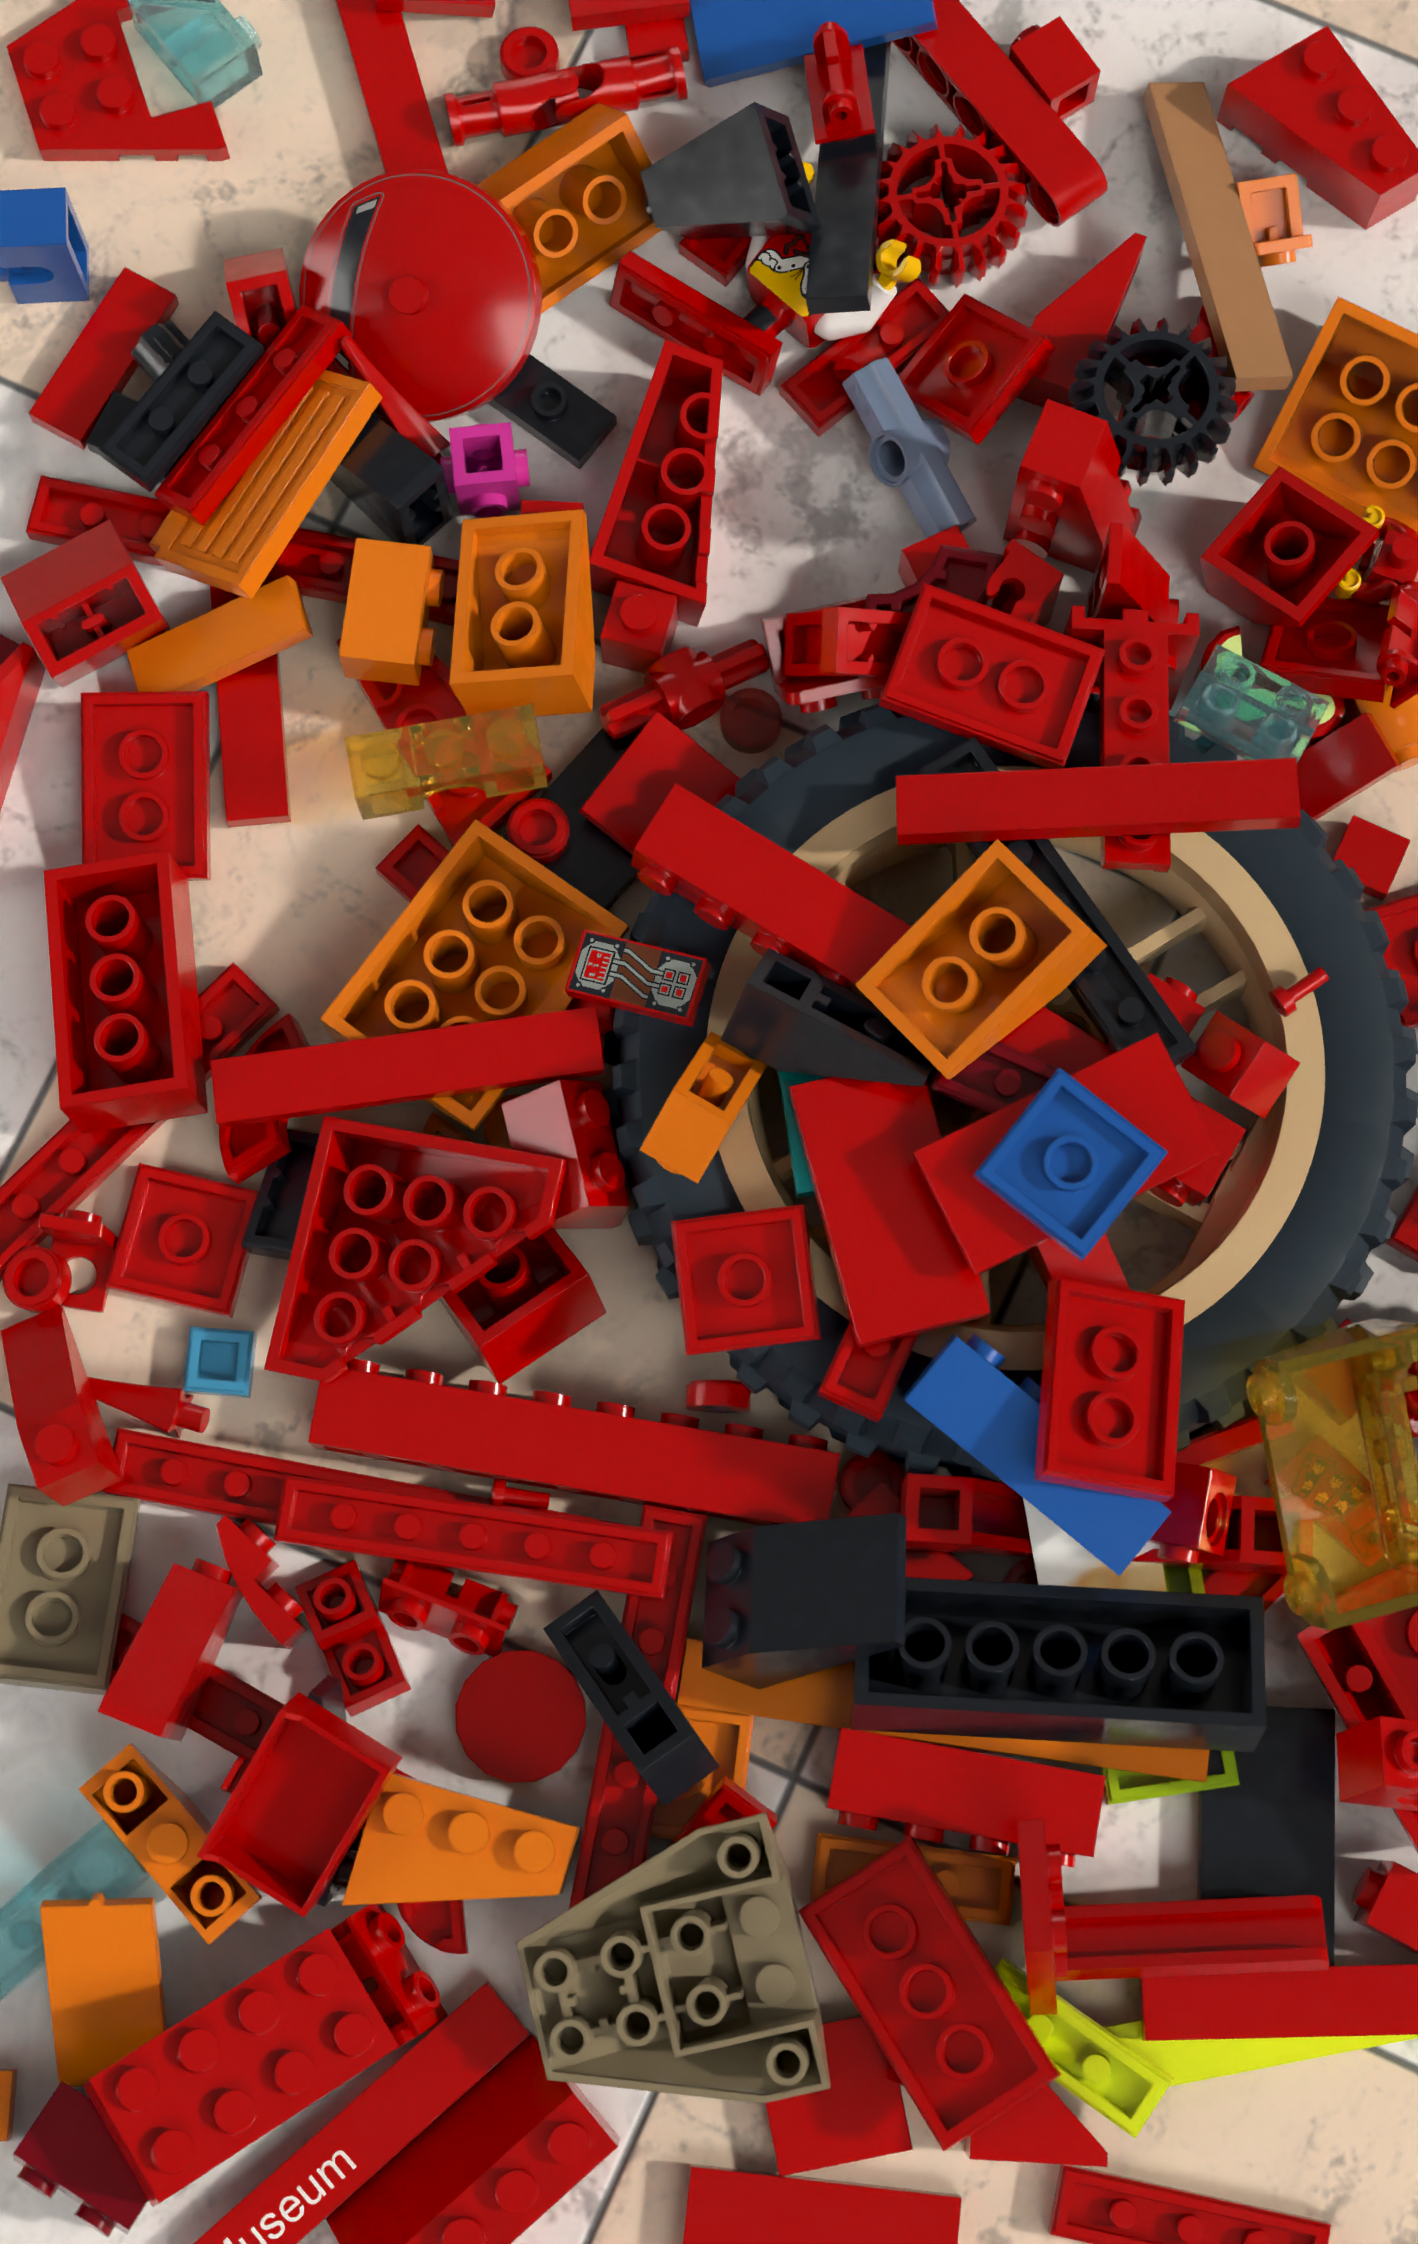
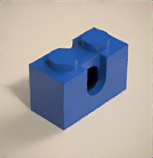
M66 187L0 190V282H9V287L17 304L90 301L89 245Z

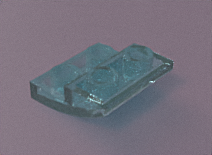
M1217 644L1173 721L1247 760L1297 758L1298 763L1330 702Z

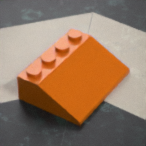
M1338 296L1253 468L1271 476L1281 466L1361 518L1366 506L1375 505L1383 510L1385 516L1406 524L1418 534V334Z
M475 819L321 1016L320 1020L331 1039L336 1042L568 1010L576 998L567 995L565 986L583 930L623 938L629 931V925ZM508 1088L424 1099V1101L475 1132Z

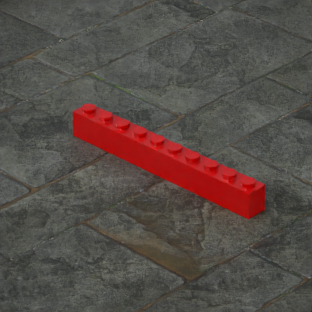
M677 783L671 789L633 851L631 866L639 870L637 877L652 890L665 896H671L674 891L696 904L693 909L694 912L708 924L724 931L729 926H732L752 939L750 946L762 957L767 949L771 948L866 999L868 998L855 986L856 983L912 927ZM1042 1007L999 1041L1055 1067H1060L1071 1074L1114 1054L1108 1045L1045 1007ZM1192 1096L1191 1098L1221 1154L1150 1190L1161 1200L1177 1207H1182L1184 1202L1194 1207L1208 1197L1246 1132V1129Z

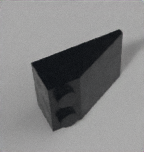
M899 1513L754 1526L708 1542L702 1669L760 1690L905 1646L907 1517Z

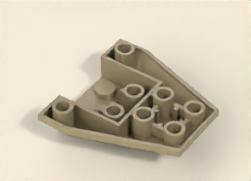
M766 1812L699 1827L516 1942L547 2080L762 2104L830 2089L831 2084L820 2003L788 1870Z

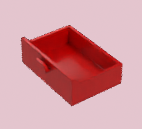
M299 1692L280 1709L252 1760L241 1754L233 1764L220 1788L230 1793L231 1796L196 1856L202 1860L218 1862L305 1918L320 1900L402 1757Z

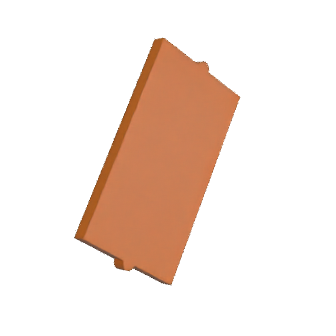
M95 1893L91 1899L42 1901L40 1915L59 2084L61 2081H64L71 2087L83 2086L89 2078L167 2030L154 1898L105 1899L102 1893Z

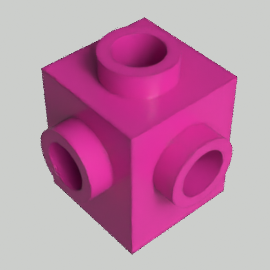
M511 422L449 428L451 456L440 457L445 472L448 493H456L460 515L471 514L475 518L499 517L505 515L508 510L521 509L518 487L530 486L526 449H514Z

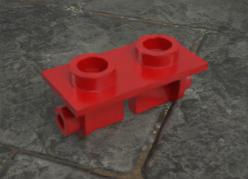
M825 22L820 25L818 31L813 36L814 54L804 55L816 145L876 133L863 44L850 46L848 33L844 28L840 27L836 22Z
M1405 581L1391 593L1386 621L1391 626L1384 630L1381 650L1376 663V670L1381 676L1382 681L1393 686L1389 705L1393 709L1416 694L1418 695V582Z
M395 1560L388 1578L384 1577L382 1581L378 1611L387 1614L393 1623L411 1631L425 1629L447 1638L452 1646L470 1655L487 1654L492 1657L501 1653L506 1629L510 1630L519 1605L508 1601L509 1594L466 1578L458 1598L447 1595L454 1579L453 1572L434 1565Z
M370 1904L331 1929L360 1981L363 1982L373 1975L378 1983L379 1988L371 1992L369 1996L400 2047L448 2016L440 2003V1994L435 1982L427 1973L421 1971L405 1944V1935L401 1925L391 1914L385 1911L382 1904Z

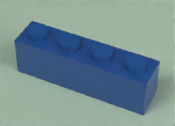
M975 1333L967 1343H964L955 1334H952L903 1394V1399L1120 1576L1171 1514V1511L1157 1501L1034 1480L1041 1387L1028 1376L1019 1387L998 1370L1006 1358Z

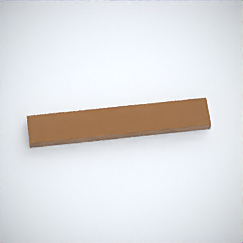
M1204 82L1148 83L1142 98L1219 357L1226 356L1228 366L1224 376L1235 378V392L1287 389L1294 377L1205 84Z

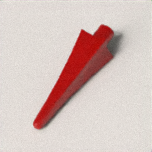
M342 337L340 347L358 372L360 378L363 381L370 382L382 396L377 408L384 422L441 465L440 457H444L441 451L450 446V442L389 383L351 337Z
M88 1377L95 1400L140 1419L174 1437L180 1438L182 1428L203 1433L208 1425L210 1409L192 1404L193 1395L184 1394L183 1389Z

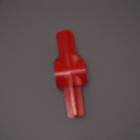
M749 639L711 657L704 651L696 653L693 647L675 650L660 658L647 670L644 677V687L600 707L598 713L602 727L606 734H609L613 739H619L643 728L657 711L680 730L694 727L713 716L723 706L726 690L767 672L770 667L767 651L763 644L758 643L755 639Z

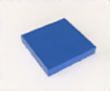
M1059 1067L974 1173L973 1177L1082 1262L1164 1159L1168 1151Z

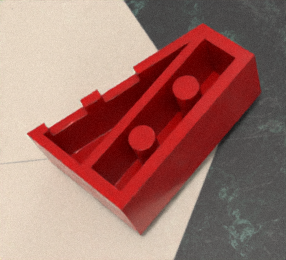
M1328 26L1227 84L1216 121L1230 131L1236 127L1262 146L1261 154L1276 164L1281 160L1308 180L1306 187L1363 229L1367 230L1415 201L1418 195V148Z
M1050 399L1046 400L1020 464L1003 536L1004 540L1010 542L1011 539H1014L1040 558L1049 556L1095 573L1111 522L1124 523L1133 535H1136L1142 516L1139 509L1130 507L1128 503L1132 492L1129 480L1119 478L1118 469L1121 464V458L1108 421Z

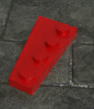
M341 638L336 641L339 650ZM434 655L432 666L422 665L419 686L356 679L453 847L475 819L495 832L509 819L510 814L519 804L531 799L552 780L551 770L500 719L470 720L449 685L450 669L436 655Z

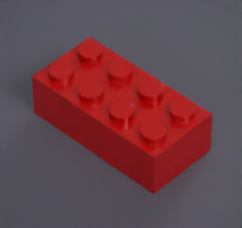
M167 849L44 870L58 1090L61 1111L83 1134L208 1113L189 882L180 866Z
M327 1928L89 2078L83 2087L148 2201L154 2207L400 2046L330 1928Z

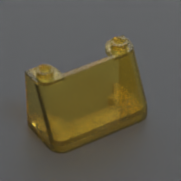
M1373 1318L1346 1325L1257 1360L1253 1366L1252 1375L1247 1379V1396L1252 1409L1259 1419L1288 1576L1284 1579L1285 1598L1295 1615L1302 1616L1310 1625L1327 1631L1418 1606V1467L1404 1392L1418 1389L1417 1375L1407 1374L1410 1365L1418 1361V1324Z

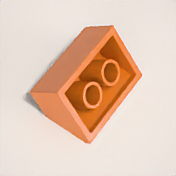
M596 103L477 184L491 193L513 214L530 241L540 272L542 288L541 314L623 258L629 251H633L662 231V229L656 228L646 211L645 197L647 195L640 172L651 166L652 163L628 115L601 103Z

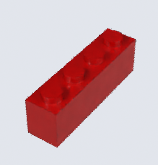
M840 1727L838 1729L825 1808L839 1810L837 1824L877 1831L879 1818L905 1823L903 1836L938 1843L943 1842L944 1830L971 1835L970 1849L1007 1856L1009 1855L1010 1842L1018 1844L1017 1820L1044 1819L1046 1844H1060L1061 1866L1075 1868L1076 1855L1094 1858L1106 1776Z

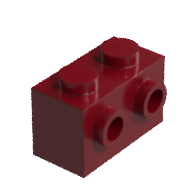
M61 2081L13 2153V2160L23 2166L17 2178L48 2199H52L58 2189L81 2204L74 2215L100 2234L109 2237L116 2227L127 2235L149 2201L91 2099L64 2081Z

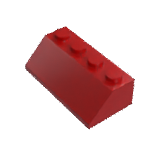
M532 2033L326 2218V2221L339 2244H511L619 2146L620 2137L575 2083L547 2080L538 2038Z

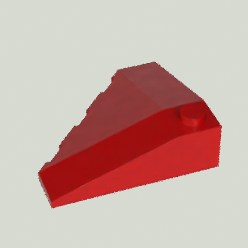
M324 1116L264 1370L324 1383L331 1382L348 1370L347 1363L375 1343L383 1345L421 1319L423 1317L421 1311L452 1290L458 1293L498 1265L496 1259L528 1237L534 1240L554 1225L568 1161L556 1157Z

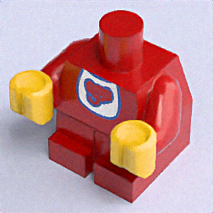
M1370 505L1366 506L1362 519L1379 529L1377 542H1373L1362 555L1357 570L1351 568L1334 590L1336 596L1342 599L1364 602L1370 605L1381 604L1390 606V596L1395 588L1405 581L1418 582V534L1406 524L1385 516L1383 510L1378 506Z

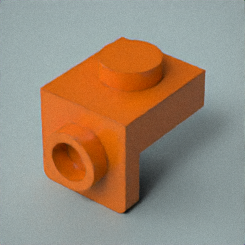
M1297 173L1235 183L1257 256H1259L1260 267L1296 262V249L1313 247L1312 235H1303Z

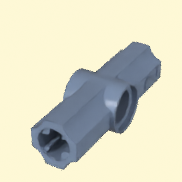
M887 357L873 361L864 368L852 373L842 385L872 438L868 453L869 463L875 476L886 486L899 487L926 538L955 525H958L961 532L965 531L977 519L947 466L951 450L950 441L944 428L933 418L920 417Z

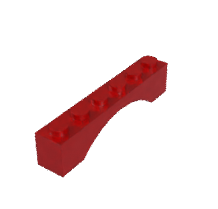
M907 1473L901 1483L900 1514L907 1517L906 1549L1034 1558L1023 1497L1006 1483L974 1477ZM1234 1496L1223 1556L1199 1553L1198 1564H1189L1157 1557L1159 1549H1152L1135 1557L1132 1562L1163 1564V1567L1293 1575L1307 1568L1309 1500Z

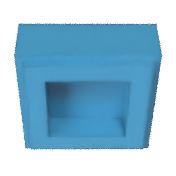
M190 1327L183 1391L189 1394L251 1398L257 1334L254 1331Z

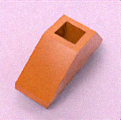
M133 1743L125 1747L79 1788V1791L208 1945L212 1944L263 1898L254 1885L218 1862L202 1860L196 1856L213 1828L212 1824L190 1798Z

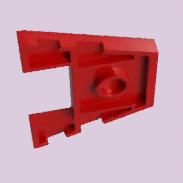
M75 0L6 46L43 161H120V155H154L156 161H178V155H206L207 161L230 159L212 100L153 118L150 115L121 24L180 6L178 0Z

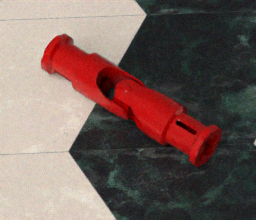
M672 46L667 48L665 54L631 60L628 55L545 74H533L494 82L492 89L458 97L453 92L443 94L453 144L455 147L464 146L465 140L499 132L506 138L567 124L596 103H601L626 113L638 110L639 104L672 96L678 101L688 99V92L678 46ZM578 89H586L593 93L586 98L579 99Z

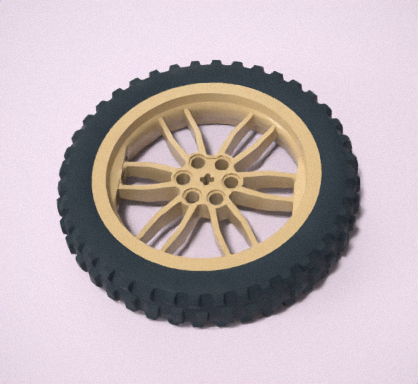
M1090 693L1064 768L1100 766V695ZM878 704L840 717L839 730L837 732L827 724H824L807 733L803 739L785 749V761L777 756H773L759 768H753L736 782L735 797L726 794L714 806L851 890L873 875L896 863L939 848L947 847L952 855L953 884L971 866L970 849L965 842L898 845L896 818V776L919 775L921 767L968 739L878 706ZM1169 715L1170 763L1237 760V752L1220 741L1215 742L1203 734L1195 741L1186 737L1184 721ZM980 743L999 771L1048 769ZM1303 809L1300 810L1299 828L1171 833V867L1168 873L1154 872L1153 870L1116 868L1160 895L1183 915V917L1127 949L1140 968L1190 935L1200 933L1217 954L1230 976L1197 995L1195 1002L1206 1008L1202 1016L1229 999H1241L1251 1032L1300 1062L1297 1070L1265 1119L1256 1114L1242 1143L1239 1142L1226 1164L1207 1203L1202 1202L1199 1206L1195 1205L1192 1207L1184 1202L1182 1207H1177L1161 1200L1150 1190L1132 1199L1195 1231L1178 1266L1160 1280L1141 1291L1185 1300L1177 1452L1186 1449L1190 1445L1189 1433L1196 1435L1210 1426H1214L1220 1431L1245 1415L1242 1401L1247 1400L1258 1390L1269 1395L1276 1393L1297 1374L1292 1362L1303 1349H1321L1337 1330L1338 1326L1332 1314L1343 1299L1354 1301L1360 1297L1372 1278L1374 1272L1365 1261L1371 1250L1386 1243L1391 1236L1397 1220V1216L1388 1208L1391 1195L1394 1190L1402 1186L1410 1178L1415 1155L1402 1146L1403 1136L1416 1125L1418 1112V1093L1406 1087V1073L1416 1063L1415 1056L1418 1054L1415 1029L1401 1025L1400 1014L1409 1003L1405 983L1401 979L1398 970L1387 968L1383 954L1390 941L1377 911H1364L1359 903L1364 890L1363 883L1353 867L1348 868L1343 860L1333 861L1325 851L1328 835ZM1101 837L1049 839L1054 848L1077 853L1101 862ZM654 891L644 913H639L630 933V940L706 958L711 964V969L693 1027L615 1008L613 1030L605 1033L604 1040L605 1062L614 1066L612 1067L613 1087L604 1091L603 1096L610 1108L611 1127L617 1128L615 1129L619 1145L617 1154L625 1171V1186L631 1188L636 1204L635 1210L628 1215V1221L638 1246H653L658 1256L657 1268L659 1271L656 1273V1280L668 1299L671 1300L679 1298L671 1221L794 1206L796 1204L784 1185L785 1180L793 1176L790 1153L783 1158H773L763 1126L758 1082L698 1184L683 1175L667 1171L659 1165L656 1159L639 1150L670 1093L710 1031L722 1037L748 979L762 959V956L750 946L752 941L750 937L732 926H729L724 931L708 924L694 912L693 909L696 904L674 891L671 896H665ZM1318 967H1322L1327 973L1329 981L1295 1003L1297 1007L1295 1012L1287 1017L1282 1016L1271 1002L1269 992L1279 985L1287 989ZM1074 996L1062 1005H1054L1049 1002L1044 1006L1101 1042H1105ZM933 1066L926 1080L942 1138L990 1115L968 1105L971 1111V1118L967 1122L951 1124L945 1121L938 1112L937 1104L941 1100L949 1098V1096L931 1089L938 1069ZM808 1223L822 1339L726 1351L730 1357V1366L738 1372L736 1378L754 1394L759 1393L765 1388L769 1389L778 1396L779 1405L789 1411L788 1419L808 1432L818 1423H821L829 1428L831 1438L844 1443L846 1450L869 1458L874 1450L878 1449L887 1452L890 1460L905 1464L906 1472L932 1475L936 1467L941 1466L947 1467L951 1476L974 1477L998 1482L999 1477L909 1405L902 1396L952 1334H955L964 1343H967L975 1333L1006 1358L998 1370L1019 1387L1028 1376L1041 1387L1046 1323L1026 1325L994 1324L989 1313L986 1317L920 1333L879 1423L874 1422L817 1395L850 1321L830 1247L828 1246L829 1243L824 1225L811 1226ZM989 1270L981 1273L980 1276L990 1308Z

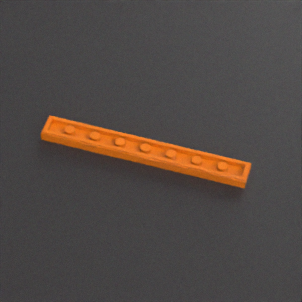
M687 1638L677 1705L840 1729V1727L851 1729L853 1662L759 1690L702 1669L703 1641ZM860 1730L904 1739L1197 1782H1206L1210 1750Z

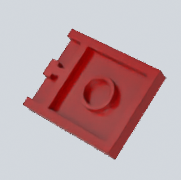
M1072 605L1063 634L1106 650L1091 690V694L1100 695V766L1170 763L1169 710H1172L1200 637L1199 613H1186L1183 623L1149 621L1148 610L1123 609L1121 620L1086 618L1085 606ZM1171 833L1101 836L1102 869H1137L1168 873L1171 867Z
M1044 1819L1017 1820L1030 2015L1057 2014L1055 1981L1329 1970L1322 1899L1319 1896L1295 1895L1064 1906L1060 1844H1046Z

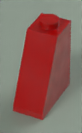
M196 1558L192 1569L176 1563L172 1565L97 1712L156 1736L182 1742L243 1597L238 1588L229 1585L232 1577L229 1570Z

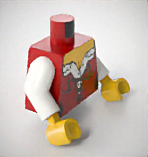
M802 161L810 186L814 179V170L810 163ZM812 233L752 236L745 267L747 269L746 274L750 297L756 306L743 319L774 338L785 329L806 348H815L826 340L833 341L866 333L874 326L897 294L896 283L898 281L907 283L915 280L921 272V263L918 258L907 256L897 268V260L905 252L906 244L895 239L888 240L880 246L874 258L870 311L809 315L806 303V290Z

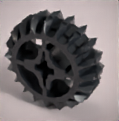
M1139 317L1132 323L1130 336L1115 325L1108 333L1107 343L1095 339L1089 346L1087 354L1089 359L1082 358L1078 361L1074 372L1077 381L1070 384L1068 392L1069 402L1074 404L1071 408L1108 421L1121 458V464L1118 469L1119 478L1125 475L1126 469L1137 471L1136 479L1140 487L1147 483L1150 472H1157L1159 479L1166 486L1173 481L1175 468L1189 479L1196 473L1199 466L1198 461L1206 464L1211 463L1218 452L1217 445H1223L1227 442L1232 430L1229 422L1234 420L1237 412L1236 401L1230 399L1236 390L1235 378L1223 376L1228 366L1226 356L1208 358L1213 346L1210 337L1194 344L1189 341L1192 333L1189 324L1180 329L1178 335L1168 332L1169 326L1165 317L1157 322L1155 331H1148ZM1146 366H1153V367H1159V368H1156V369H1155V368H1149V367H1146ZM1107 383L1117 391L1116 399L1125 408L1122 419L1119 422L1111 415L1105 402L1103 389ZM1185 383L1190 386L1198 400L1200 407L1199 421L1188 413L1190 406L1180 396ZM1166 393L1164 401H1160L1159 399ZM1141 402L1145 403V405L1139 410ZM1153 435L1161 439L1146 438L1142 436Z

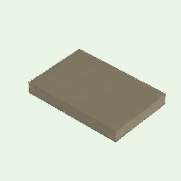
M8 1483L0 1526V1684L98 1695L106 1694L113 1677L139 1517L140 1499L94 1493L63 1507L39 1491L36 1486Z

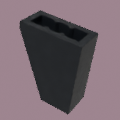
M756 102L751 103L640 172L647 195L645 197V208L656 228L690 240L809 234L822 228L789 116Z
M372 413L330 480L393 542L423 545L453 518L444 468L436 460Z

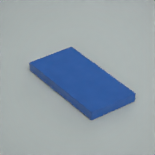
M690 0L703 81L708 88L803 64L804 55L814 54L813 36L818 31L820 25L825 22L838 23L848 33L850 46L863 44V48L938 29L933 0Z

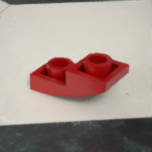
M225 1515L216 1524L228 1568L240 1592L261 1623L282 1646L290 1649L308 1629L296 1619L304 1608L281 1585L275 1582L269 1590L262 1586L280 1566L268 1554L276 1544L251 1519L247 1518L239 1526Z
M355 1560L295 1587L315 1641L325 1656L333 1677L341 1679L345 1709L351 1717L411 1690L384 1622Z

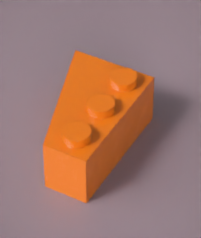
M393 1773L368 1816L342 1905L560 1895L565 1887L581 1827Z

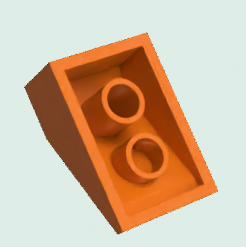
M584 509L463 520L449 685L470 720L482 721L592 712L596 656L587 516Z
M997 839L855 986L950 1080L1058 996L1107 945Z

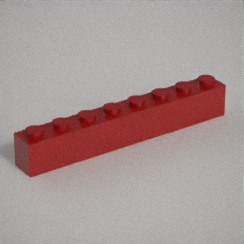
M355 1358L347 1363L348 1370L331 1382H319L308 1443L318 1450L492 1480L496 1478L506 1479V1482L638 1505L644 1504L760 1526L830 1519L840 1453L827 1451L828 1441L825 1439L790 1434L788 1444L762 1440L763 1429L733 1423H726L724 1433L698 1429L700 1419L696 1417L669 1412L661 1413L660 1422L634 1418L636 1408L613 1402L598 1401L596 1411L570 1407L572 1397L548 1391L534 1390L532 1400L506 1396L508 1386L484 1380H469L468 1389L442 1385L444 1375L419 1369H406L403 1379L380 1375V1364Z

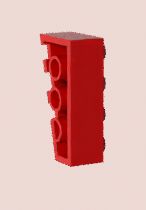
M665 340L589 557L591 590L612 597L617 580L677 595L678 621L697 627L707 599L708 583L706 581L711 543L710 526L712 498L715 488V457L719 431L724 360Z

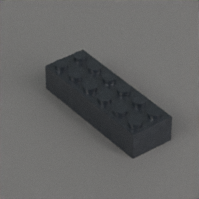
M906 1577L905 1646L853 1661L851 1730L1255 1752L1267 1728L1263 1597Z

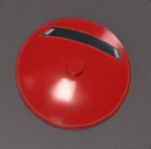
M405 169L385 173L361 183L338 200L322 219L310 240L301 270L299 288L300 307L305 304L342 321L353 334L351 338L371 363L428 422L449 420L463 416L494 399L513 381L521 370L536 339L542 308V288L538 264L530 241L513 214L497 198L475 183L458 176L434 170ZM342 349L326 368L328 371L362 380ZM376 407L374 412L381 415L378 408Z

